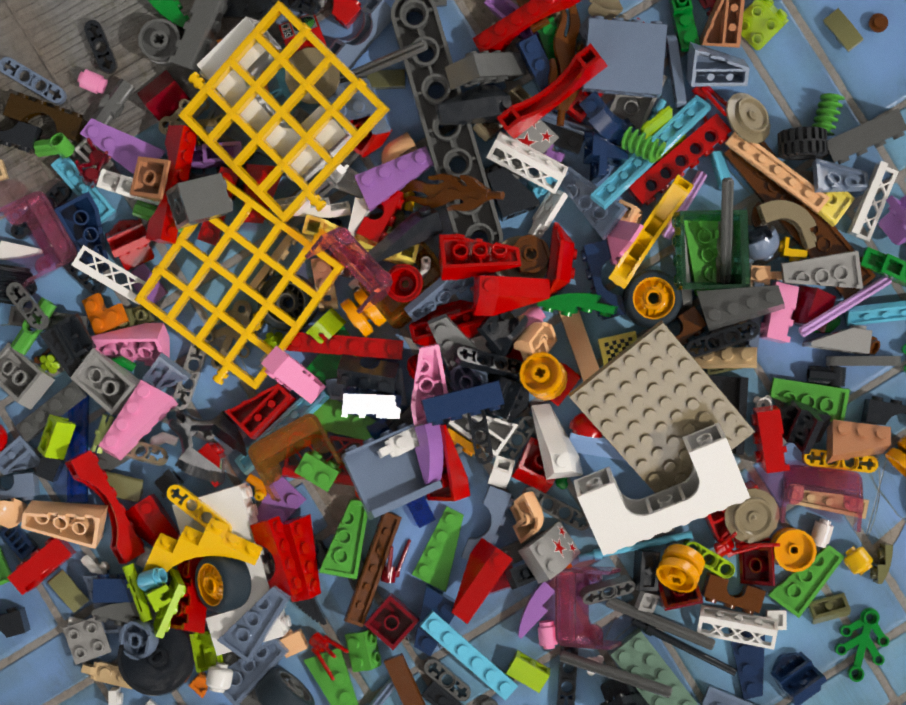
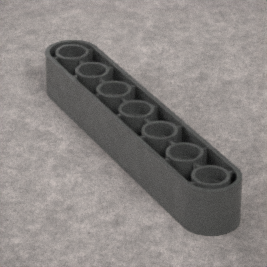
M395 0L391 8V19L399 49L417 41L425 40L428 49L434 53L430 61L423 62L418 59L417 55L403 60V64L428 150L433 161L435 174H450L460 179V175H469L489 188L471 124L454 125L455 131L449 136L442 135L439 132L440 122L436 106L462 94L460 87L451 90L444 67L452 64L453 61L436 4L433 0ZM411 12H418L423 16V19L419 24L412 25L406 20L407 16ZM433 85H440L445 91L444 95L441 98L434 99L428 94L429 88ZM455 158H460L465 161L466 168L460 173H455L449 167L450 162ZM438 180V184L444 182L443 180ZM457 199L445 204L446 211L447 207L454 204H460L461 199ZM493 199L486 201L474 210L447 211L453 234L465 235V238L471 239L475 232L480 231L486 234L488 238L487 243L494 244L497 242L502 244L503 233Z

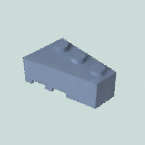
M690 42L686 80L691 87L748 86L750 67L744 59Z

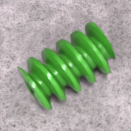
M825 93L820 95L821 101L818 102L819 108L816 110L817 116L814 117L813 121L815 123L812 126L822 127L827 130V136H833L834 133L830 132V130L836 129V126L832 122H838L839 120L834 115L841 114L836 108L843 107L838 101L845 100V97L839 94Z
M630 126L623 135L622 149L628 150L632 154L635 153L638 157L642 156V159L649 160L650 163H655L663 154L666 142L659 146L660 139L657 138L652 142L653 136L651 135L645 139V132L638 136L639 129L632 133L633 127Z

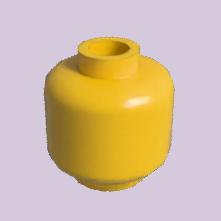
M853 546L845 552L847 556L844 558V563L853 574L859 573L861 576L873 567L871 565L873 558L864 547L856 549Z

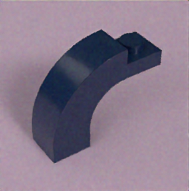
M596 91L579 104L590 118L588 121L605 139L617 146H621L623 135L630 126L633 127L632 133L636 130L628 118L623 120L617 117Z

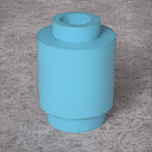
M156 567L139 573L137 584L139 588L146 592L166 583L168 576L163 568Z

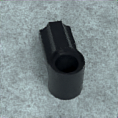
M808 366L806 373L807 382L845 387L847 367Z

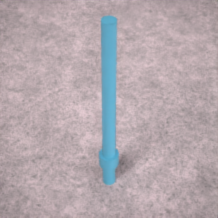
M691 531L645 540L644 542L640 541L631 547L621 548L613 554L603 556L601 549L598 548L593 549V552L579 554L578 557L580 562L593 559L597 561L602 560V557L691 539L693 536Z

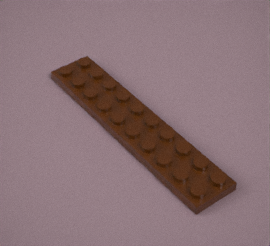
M764 141L758 143L777 157ZM732 149L727 150L723 154L763 203L774 200L791 201L802 206L810 213L817 225L810 228V231L814 232L817 242L815 243L816 247L807 250L809 258L855 251L835 226L832 227L822 217ZM778 220L800 248L804 250L796 228L787 221ZM860 266L864 287L876 275L871 270ZM833 286L844 300L860 290L858 288Z

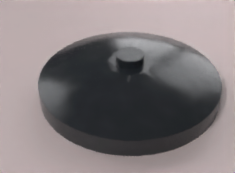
M170 628L168 632H165L163 639L159 638L156 650L150 656L139 660H133L126 656L123 652L125 650L123 644L118 649L117 663L122 678L132 689L148 696H163L176 691L186 683L195 667L188 631Z

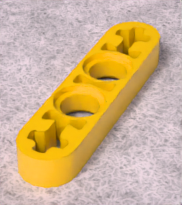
M811 449L810 454H802L803 462L814 467L872 473L878 468V461L873 456L861 457L860 460L859 457H854V465L847 467L845 460L835 461L832 465L826 464L827 450ZM811 452H813V455L820 456L821 460L813 459L812 463H810L807 455H811ZM868 459H870V462H873V466H869V469L865 465H859V461L868 462Z
M174 484L168 488V499L205 529L208 523L203 521L202 515L204 512H209L212 518L229 525L227 531L232 532V526L225 518L183 485ZM173 489H179V494L182 497H185L186 494L188 495V497L184 499L183 503H180V501L183 500L180 496H173ZM189 500H194L197 503V508L194 511L187 508Z

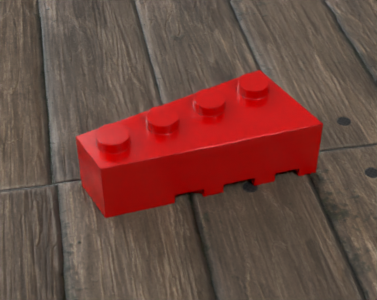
M311 514L282 522L303 591L291 596L292 602L311 599L321 594Z
M203 557L192 558L178 565L177 570L186 586V592L179 600L177 613L172 616L170 626L172 629L205 633L207 608L199 599L195 586V571Z

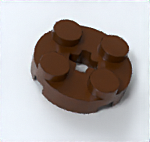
M525 235L519 238L513 245L519 247L521 266L516 267L519 272L534 274L541 271L548 263L550 250L543 239L535 237V235ZM530 249L531 252L535 253L533 259L526 257L527 250Z

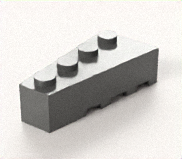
M195 0L190 11L192 17L185 22L183 38L177 40L175 47L178 49L175 56H170L169 62L198 72L201 70L197 64L215 47V38L221 29V19L227 10L228 0Z
M500 50L491 53L489 51L480 53L472 51L465 54V58L444 67L451 90L457 89L462 85L466 88L476 84L486 85L492 82L513 81L527 74L520 52H512V50L502 53Z
M899 108L827 140L828 152L833 163L838 162L842 164L849 161V156L856 154L858 157L867 153V148L875 146V148L886 144L885 140L893 137L896 140L904 136L906 124Z
M778 285L697 291L710 332L785 309Z

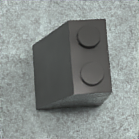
M221 173L177 183L165 192L177 230L225 216L233 211V202L228 196L226 190L227 183Z

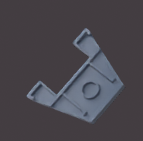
M361 78L367 83L366 86L375 94L369 79ZM351 82L339 83L336 92L328 100L333 104ZM358 90L340 112L348 120L371 116L377 108ZM385 115L372 129L374 135L391 132Z

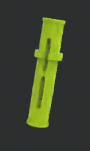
M132 563L122 567L128 582L126 584L127 588H130L140 620L146 622L153 619L145 594L137 584L138 574L135 564Z

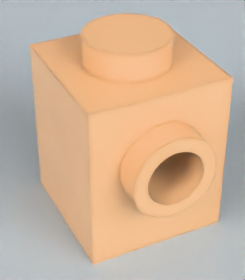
M620 199L619 203L628 209L620 220L639 224L642 220L643 212L637 206Z
M301 628L295 631L290 629L279 639L289 650L285 655L286 658L307 649L309 646Z

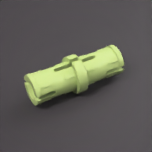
M102 414L99 427L94 433L96 436L90 448L91 451L95 452L97 445L100 444L115 417L110 415L106 422L108 414ZM98 447L97 453L102 454L103 450Z

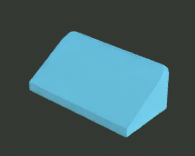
M714 151L709 157L718 188L722 191L723 178H731L725 156L723 155L724 152Z

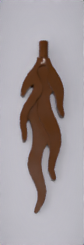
M576 4L568 9L569 29L566 36H564L567 14L566 10L560 11V20L553 39L556 61L554 58L549 60L548 86L558 78L557 66L560 76L575 56V43L581 25ZM582 43L577 46L576 54L583 49ZM580 88L555 107V110L558 111L556 126H564L565 112L568 111L569 106L577 97Z
M450 174L428 176L429 180H443L444 182L429 184L415 179L400 190L403 193L418 191L428 196L426 198L409 196L404 200L405 202L412 201L432 208L443 206L457 199L464 201L462 204H454L447 207V211H470L478 208L488 200H503L505 197L503 191H492L469 175H460V179Z

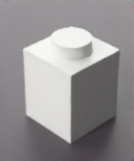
M497 455L490 472L488 484L506 489L515 461Z

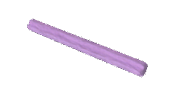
M885 276L879 278L798 329L802 337H806L892 283V280Z

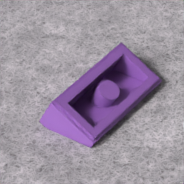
M143 263L132 271L131 274L147 282L152 272ZM129 277L130 282L136 281V280L132 279L131 277ZM158 281L147 298L156 304L168 291ZM141 283L132 284L138 293L144 286Z

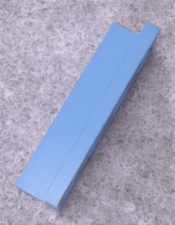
M569 432L568 437L577 453L626 461L606 438H593Z

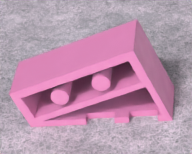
M776 281L769 286H779L785 309L764 316V320L761 322L759 338L781 344L790 343L791 337L787 336L789 326H793L794 320H791L793 310L796 309L799 287Z
M275 346L261 363L266 368L264 372L281 385H284L288 390H294L310 404L326 388L309 370L278 346Z

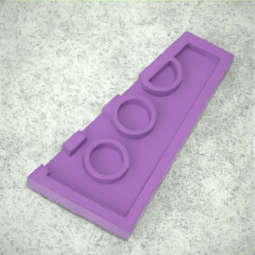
M92 118L80 132L86 139L90 138L93 144L103 152L108 151V155L132 174L135 172L138 156L160 159L166 152Z
M425 146L355 175V180L369 212L389 199L395 192L404 188L410 181L415 180L431 168L433 161Z
M278 473L258 508V522L280 516L281 522H284L306 500L280 473Z

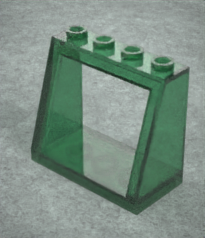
M721 210L678 211L674 213L672 227H674L675 235L672 238V244L675 247L673 265L676 267V274L674 275L676 291L750 287L747 210H733L732 272L729 284H722L721 282H686L684 221H721Z

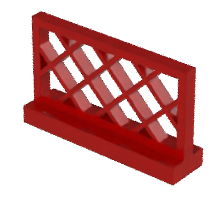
M294 431L288 437L282 470L283 477L306 480L295 473L298 465H288L289 458L297 453L302 460L303 457L298 451L306 444L313 451L314 449L309 442L314 438H318L324 445L316 451L319 452L326 447L332 454L326 461L335 458L340 465L338 468H343L345 471L337 476L334 484L354 486L348 471L344 467L345 464H342L336 455L352 443H358L362 446V442L365 440ZM293 435L301 436L305 441L298 448H295L292 444ZM333 441H339L343 446L336 453H333L328 446Z

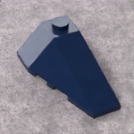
M89 191L54 209L78 253L84 245L108 259L99 208ZM84 251L81 256L84 263H94L92 254ZM95 257L96 262L102 261ZM105 262L97 264L100 273L110 269L109 264Z

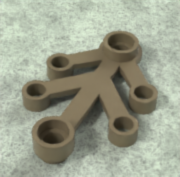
M182 99L179 102V108L172 116H165L159 121L158 128L162 134L167 135L168 127L165 128V125L168 122L169 125L188 126L184 121H178L180 119L178 115L184 109L183 105L190 102L189 100ZM207 99L205 100V106H200L192 115L195 120L203 111L209 109L210 102ZM220 114L213 119H198L196 121L202 127H216L225 115ZM197 135L196 143L198 146H202L200 144L202 139Z
M245 300L235 302L233 309L226 311L227 314L234 317L239 323L243 321L246 328L251 322L249 316L252 312V307ZM240 306L245 307L244 313L239 312ZM220 319L215 325H220L223 321ZM228 325L210 332L212 339L209 341L205 339L204 341L211 343L216 338L226 335L219 351L226 357L233 339L235 338L237 342L241 334ZM245 344L242 349L245 348L247 350V355L243 356L241 351L238 354L242 358H247L250 355V349ZM212 358L211 364L213 368L221 369L222 365H216V360Z

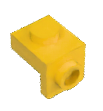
M785 236L782 238L778 247L780 257L789 258L790 262L807 258V250L789 248L790 237Z

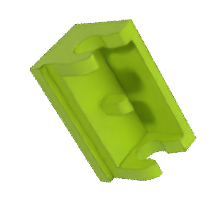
M331 308L306 333L322 344L324 340L320 338L319 333H323L325 337L330 339L346 321Z
M49 414L37 450L46 458L64 460L76 427L75 423L68 422V418Z
M166 583L155 589L143 591L155 612H158L159 608L171 601V598L164 600L163 593L169 590Z
M205 630L204 634H190L197 673L204 672L211 666H216L217 662L224 663L222 654L216 655L209 630Z
M517 650L508 665L509 668L506 674L540 693L550 676L551 669Z

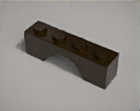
M19 92L17 95L10 93L3 112L4 116L24 123H28L36 116H49L56 124L57 133H63L67 139L80 143L82 139L80 132L87 124V121L82 119L83 115L73 111L71 114L64 112V108L56 105L51 108L46 106L47 102L36 99L34 102L28 99L29 96Z

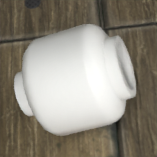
M217 662L216 666L209 667L206 677V685L209 687V690L224 693L225 690L231 687L233 671L228 668V664Z

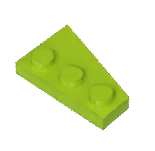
M172 568L169 573L172 576L168 586L169 590L164 593V600L171 598V601L159 608L153 623L155 637L162 639L165 632H168L170 629L172 616L178 611L180 598L186 592V586L179 571Z

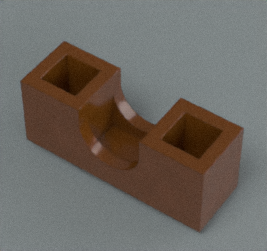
M695 306L690 307L676 317L680 324V332L675 337L684 346L689 342L688 338L694 334L696 337L705 331L703 327L707 324Z
M707 572L701 594L706 597V601L712 603L717 601L724 602L723 606L735 609V606L742 608V612L751 615L754 612L760 613L766 593L764 589L743 584L739 594L730 595L727 591L729 579Z

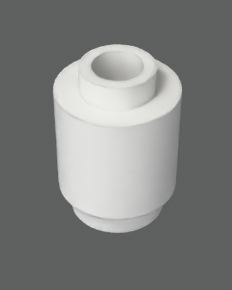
M823 518L815 521L811 537L816 546L826 548V545L829 544L834 529L831 521Z

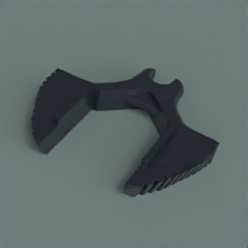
M224 410L212 419L193 418L183 411H178L176 417L182 423L174 419H170L168 422L169 427L178 435L182 448L181 455L175 466H178L181 471L193 477L196 476V478L208 480L209 482L213 481L216 483L218 481L223 483L225 481L223 471L192 448V437L198 431L211 430L212 434L246 457L247 450L242 435L232 420L229 419L227 413L225 414Z
M317 539L316 543L319 547V552L316 554L319 570L328 549L322 540ZM361 558L357 579L355 580L348 578L353 591L355 590L362 567L364 565L363 560ZM316 596L311 599L294 602L296 606H299L298 608L305 611V614H308L309 617L311 616L312 620H316L315 622H320L322 625L327 624Z

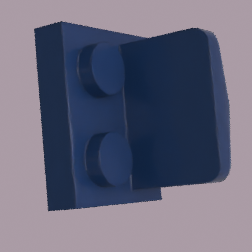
M590 131L584 132L583 164H590L589 181L597 184L609 173L610 166L620 167L629 159L626 151L599 134Z
M802 652L779 655L770 673L779 688L787 694L794 705H801L821 690V685L827 681L825 675L814 667L812 661Z

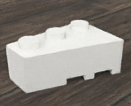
M463 414L462 419L449 421L447 426L472 442L467 414ZM482 414L471 416L474 422H480ZM486 416L493 458H495L518 425ZM483 431L475 433L477 441L482 442L485 440L486 434ZM488 443L476 446H478L479 448L481 447V449L485 451L484 447H488Z

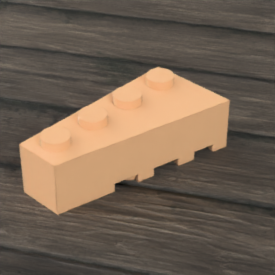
M32 500L23 512L21 528L96 549L104 534L108 505Z

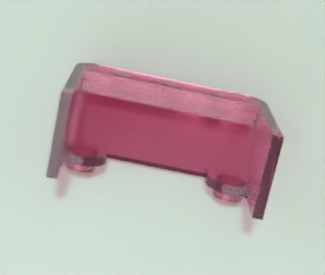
M35 191L0 208V217L5 215L10 224L20 225L24 222L27 223L44 253V256L40 257L35 263V270L38 274L26 279L22 284L24 287L52 274L76 258L77 249L44 193Z
M337 227L321 235L305 255L308 259L321 251L329 249L371 293L357 309L358 314L380 302L389 294L393 283L391 275L377 263L346 228Z
M789 465L790 470L784 471L779 513L780 523H785L787 504L795 505L800 503L804 496V490L844 495V507L849 511L855 512L853 530L861 532L864 500L863 479L859 473Z
M601 566L569 567L555 576V637L558 644L565 647L612 650L621 646V641L603 640L601 627L597 624L589 623V605L584 604L580 596V591L583 587L601 582L603 575L621 572V568Z

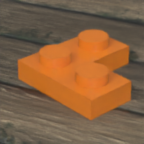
M100 293L82 300L95 335L106 333L129 321L122 303L107 309Z

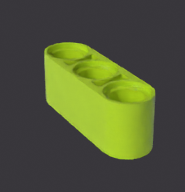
M694 540L684 541L683 545L686 546L694 544L696 551L703 558L707 554L712 555V561L708 564L705 563V568L725 579L734 575L735 567L731 562ZM728 564L729 570L726 573H721V566Z

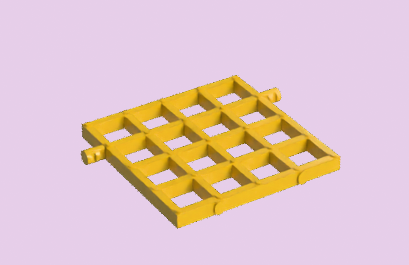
M278 1L207 83H205L202 77H199L200 75L197 72L189 76L188 81L193 83V86L200 91L178 116L283 222H288L307 200L310 201L312 206H315L318 212L326 206L327 203L321 200V197L314 192L390 109L366 86L367 83L363 79L358 78L311 31L312 29L306 23L301 22L282 2ZM281 13L299 30L298 34L282 52L263 35ZM306 39L325 56L307 78L289 61L290 57ZM256 42L275 59L257 80L239 63ZM332 64L351 82L333 104L314 86ZM282 67L301 84L283 105L264 88ZM232 69L251 86L233 107L216 90ZM358 90L377 108L359 130L340 112ZM307 92L326 109L325 113L308 131L290 114V111ZM258 94L276 111L259 132L240 115ZM209 96L227 113L210 133L192 117ZM333 118L352 135L334 157L315 139ZM283 119L302 137L284 158L265 140ZM234 121L252 139L235 159L217 142ZM308 145L328 163L310 183L291 166ZM258 147L277 164L260 185L242 167ZM284 172L303 190L286 210L267 193L269 188Z
M223 177L227 183V190L244 201L245 205L230 226L219 218L208 220L225 232L210 255L188 240L198 224L185 227L177 237L176 244L171 246L159 265L154 267L152 275L134 300L222 365V368L217 370L218 374L212 377L215 382L222 385L224 383L223 379H227L229 376L228 372L231 371L256 390L267 377V374L264 372L266 368L263 367L256 378H254L233 361L248 340L266 354H269L274 349L254 334L264 317L270 311L291 326V329L278 346L285 352L345 266L318 247L320 243L325 241L324 237L329 235L325 229L319 227L317 229L318 233H315L313 240L310 241ZM253 209L275 224L260 247H257L237 232ZM282 230L304 246L289 269L266 253ZM232 238L254 254L239 277L217 262V259ZM182 247L204 262L189 285L167 269ZM311 252L334 268L318 291L295 275ZM261 260L283 275L268 298L246 283ZM211 268L233 283L218 306L196 291ZM162 276L183 291L169 313H166L147 298ZM290 281L312 297L297 320L274 304ZM240 289L262 305L247 328L225 312ZM190 298L212 313L198 335L176 320ZM219 319L241 334L226 357L204 341Z

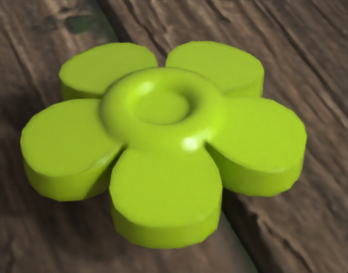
M269 332L266 334L264 341L274 348L283 340V334L281 332H276L275 334Z
M52 354L40 357L41 368L45 371L48 370L51 374H55L57 369L61 367L59 361H55L56 358Z

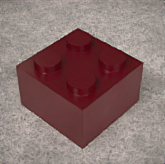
M390 593L368 617L364 625L394 650L419 622V617L395 595Z

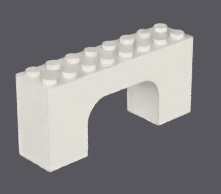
M246 16L197 64L201 69L199 71L206 80L210 79L257 26L259 21ZM266 31L263 35L280 52H282L283 49L281 48V46L270 35V33ZM256 42L239 63L257 80L262 71L274 58ZM232 69L216 90L233 107L251 86ZM258 94L240 115L259 132L276 111ZM320 105L301 125L308 131L325 113L326 109ZM333 118L315 139L334 157L352 135ZM282 120L265 140L284 158L302 137ZM308 145L291 166L308 182L326 166L327 162Z
M719 423L682 437L693 464L690 476L680 484L645 498L631 499L624 496L619 490L610 467L574 480L577 498L603 556L613 554L624 547H631L639 541L649 540L662 532H669L677 526L687 525L695 519L705 518L713 512L723 511L728 506L743 503L746 499L750 498L727 438Z
M247 482L198 496L199 499L231 524L232 534L255 543L250 525L258 522L257 515L259 513L256 504L252 502L253 492L251 486L247 485ZM189 500L187 508L194 511L197 508V503L194 500ZM172 505L180 534L186 525L204 533L205 528L178 506ZM204 512L202 519L204 522L209 523L212 515L209 512ZM263 547L255 565L245 562L251 576V593L247 602L238 609L223 613L213 612L206 617L217 656L232 652L217 640L270 590L268 581L274 575L275 566L273 560L269 559V550ZM283 609L263 642L283 637L290 630V626H292L289 615H286L285 609Z

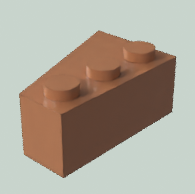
M716 0L700 36V45L740 48L745 0Z
M833 420L827 427L826 464L838 460H849L859 456L866 457L884 453L891 445V427Z

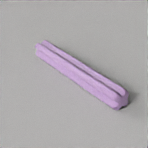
M698 171L691 182L694 185L692 190L661 233L664 238L670 239L707 178L706 173Z

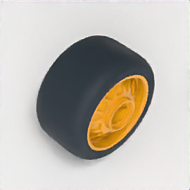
M646 270L632 277L623 291L622 300L627 316L634 323L645 328H652L661 320L666 325L677 316L682 304V293L676 280L669 274L660 270ZM654 293L657 296L658 301L656 304L649 302V294Z
M205 556L199 561L195 571L196 591L203 605L212 612L223 613L238 609L247 602L251 593L249 569L244 561L238 559Z

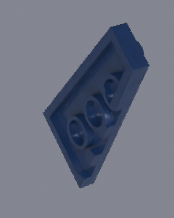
M728 628L729 634L732 633V629ZM748 631L740 633L743 637L746 638L753 636ZM765 635L761 636L760 638L765 641ZM731 641L742 698L745 700L763 696L764 648Z

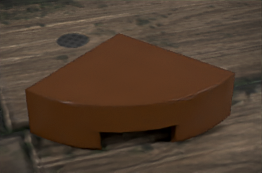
M760 201L755 204L751 214V222L754 228L762 224L756 209L757 206L761 205Z

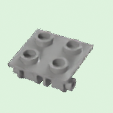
M95 617L63 628L76 665L112 652L102 622L96 621Z

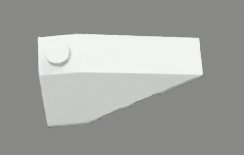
M532 405L531 410L546 480L582 476L583 472L579 455L551 405Z

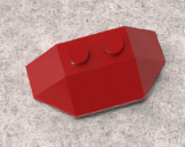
M554 222L552 226L550 257L546 279H550V297L566 286L570 279H574L575 268H572V262L577 258V249L574 248L575 243L558 222Z
M458 300L437 306L434 311L411 323L409 329L413 343L429 346L437 343L427 321L446 314L467 337L473 338L479 332L477 328L487 316H473V302Z

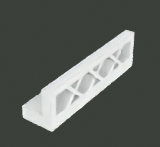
M501 131L486 157L554 194L569 168ZM495 148L502 150L505 157L499 158L494 155ZM511 159H519L522 166L516 167L512 164ZM534 167L539 171L540 175L533 176L529 173L528 169ZM553 177L558 181L555 186L547 183L545 178Z
M883 161L876 163L869 179V187L863 193L847 234L866 242H870L899 172L887 167L888 163ZM884 173L892 174L890 181L883 184L882 178ZM881 188L883 197L881 200L875 201L874 197L877 190ZM873 205L876 211L875 217L868 219L867 214ZM864 223L867 224L869 229L867 236L860 234Z
M83 245L71 265L140 305L134 300L137 294L132 291L131 284L141 283L145 285L146 282ZM84 251L92 254L94 263L84 264L79 261ZM95 257L102 261L96 262ZM104 262L109 264L111 273L101 274L98 271L97 264ZM112 267H114L115 269H117V270H119V271L113 272ZM124 273L127 276L128 283L118 284L115 281L114 274ZM112 275L113 280L106 276ZM129 277H131L132 279H134V280H136V281L130 282Z
M701 605L697 632L708 637L774 650L779 620ZM702 623L711 624L714 628L711 630L702 629ZM724 627L731 628L733 632L730 634H726L721 629ZM748 631L753 636L746 638L743 637L740 633ZM769 635L772 636L771 642H766L760 637Z

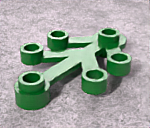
M873 608L863 609L860 613V618L853 623L841 625L839 632L844 637L851 636L854 630L862 626L863 628L861 634L845 643H837L834 647L835 652L843 656L848 650L858 645L853 666H850L847 670V676L854 682H860L864 678V671L861 666L866 647L872 655L871 660L874 664L880 666L885 661L884 656L878 652L869 636L871 628L877 636L876 642L878 645L886 647L890 642L878 625L880 616ZM868 614L872 615L871 620L866 619ZM847 627L849 631L847 634H844L843 629ZM885 637V643L881 644L880 639ZM840 646L844 647L843 652H838ZM877 656L881 657L880 662H875ZM853 670H857L856 676H852Z

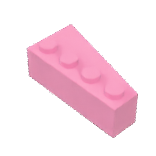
M140 380L98 446L104 452L121 461L139 443L138 441L145 434L147 435L155 424L163 420L166 414L172 408L174 409L178 403L172 396Z

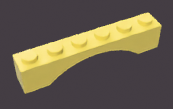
M306 214L302 235L310 241L313 240V235L318 233L317 229L322 227L329 233L327 237H324L325 241L320 243L322 245L367 256L366 253L374 247L357 239V235L352 241L348 240V229L333 224L326 219ZM419 244L383 261L413 266L416 261Z

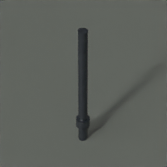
M634 618L631 621V625L643 630V633L649 636L653 635L733 676L737 672L736 668L656 629L654 626Z

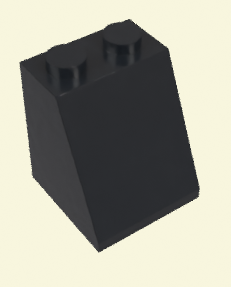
M497 166L489 170V173L486 175L489 188L492 191H503L505 193L503 200L494 199L502 222L539 207V200L507 168Z

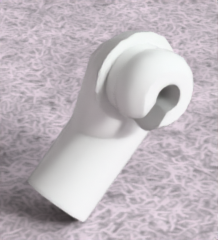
M427 256L421 259V268L418 270L423 279L431 267V259Z
M85 555L81 559L84 566L92 573L106 574L110 569V565L107 562L102 561L100 565L96 564L89 555Z

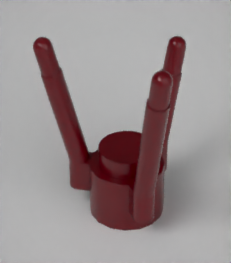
M87 138V142L92 149V152L89 154L90 162L79 164V168L97 167L103 155L101 151L97 150L90 138ZM110 155L106 157L104 164L109 163Z
M108 151L104 152L95 169L87 168L83 170L79 168V161L75 160L79 175L82 176L85 185L91 188L95 187L98 181V174L106 160Z
M410 539L406 543L396 570L395 566L392 565L394 548L390 546L388 563L384 566L380 581L395 583L396 577L400 575L401 567L411 543Z

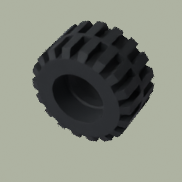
M822 127L789 128L777 134L778 157L781 159L808 160L820 158L828 154L827 130Z

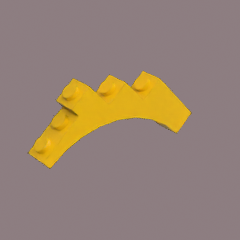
M680 175L676 176L642 224L644 227L634 243L619 258L609 276V279L614 284L623 289L626 288L661 232L689 195L694 186L692 183Z
M211 518L204 533L187 525L184 527L178 540L160 533L143 572L158 567L163 568L167 573L172 567L183 561L204 556L228 557L255 565L263 547L228 532L229 525Z

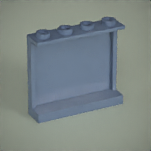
M603 16L589 18L587 23V46L591 43L608 66L584 84L582 92L593 93L596 91L603 94L659 98L662 95L667 25L662 24L661 21L643 23V20L632 19L630 22L618 17L612 18V20L604 19Z
M407 423L396 427L397 431L392 433L390 430L379 434L381 437L379 439L369 438L363 441V445L358 448L356 445L345 449L346 453L341 455L369 520L443 487L440 480L425 485L415 448L396 458H392L390 454L380 458L377 453L379 449L386 446L385 441L414 427V423L409 426Z

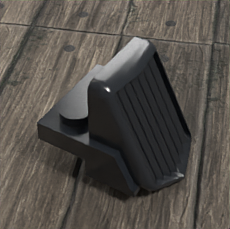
M0 264V303L14 305L6 294L8 285L13 282L23 285L33 297L37 291V285L33 274L30 272V268ZM15 288L14 294L21 299L22 296L18 293L19 289Z
M508 311L495 316H487L477 330L487 340L485 346L491 353L507 356L512 351L515 341L524 331L528 318L525 314L514 317Z
M489 373L488 383L499 381L504 404L500 405L501 409L489 411V408H487L486 412L514 421L517 416L529 407V391L524 388L521 382L515 379Z
M795 400L786 403L780 408L784 430L782 437L786 442L794 443L803 454H810L813 445L821 441L831 416L827 412L812 408Z
M613 679L600 686L605 702L599 705H650L634 686Z

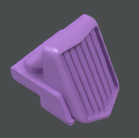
M891 195L886 200L890 205L888 207L890 212L878 224L895 245H901L906 242V195L900 200Z

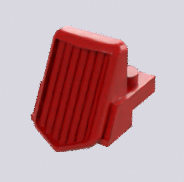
M141 218L138 220H119L110 232L105 234L114 258L119 257L126 270L154 259V253L149 244L150 240L145 239L147 231Z

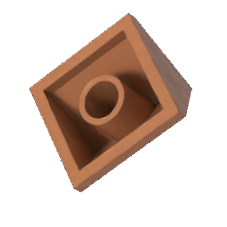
M138 156L130 195L160 202L163 199L171 161Z

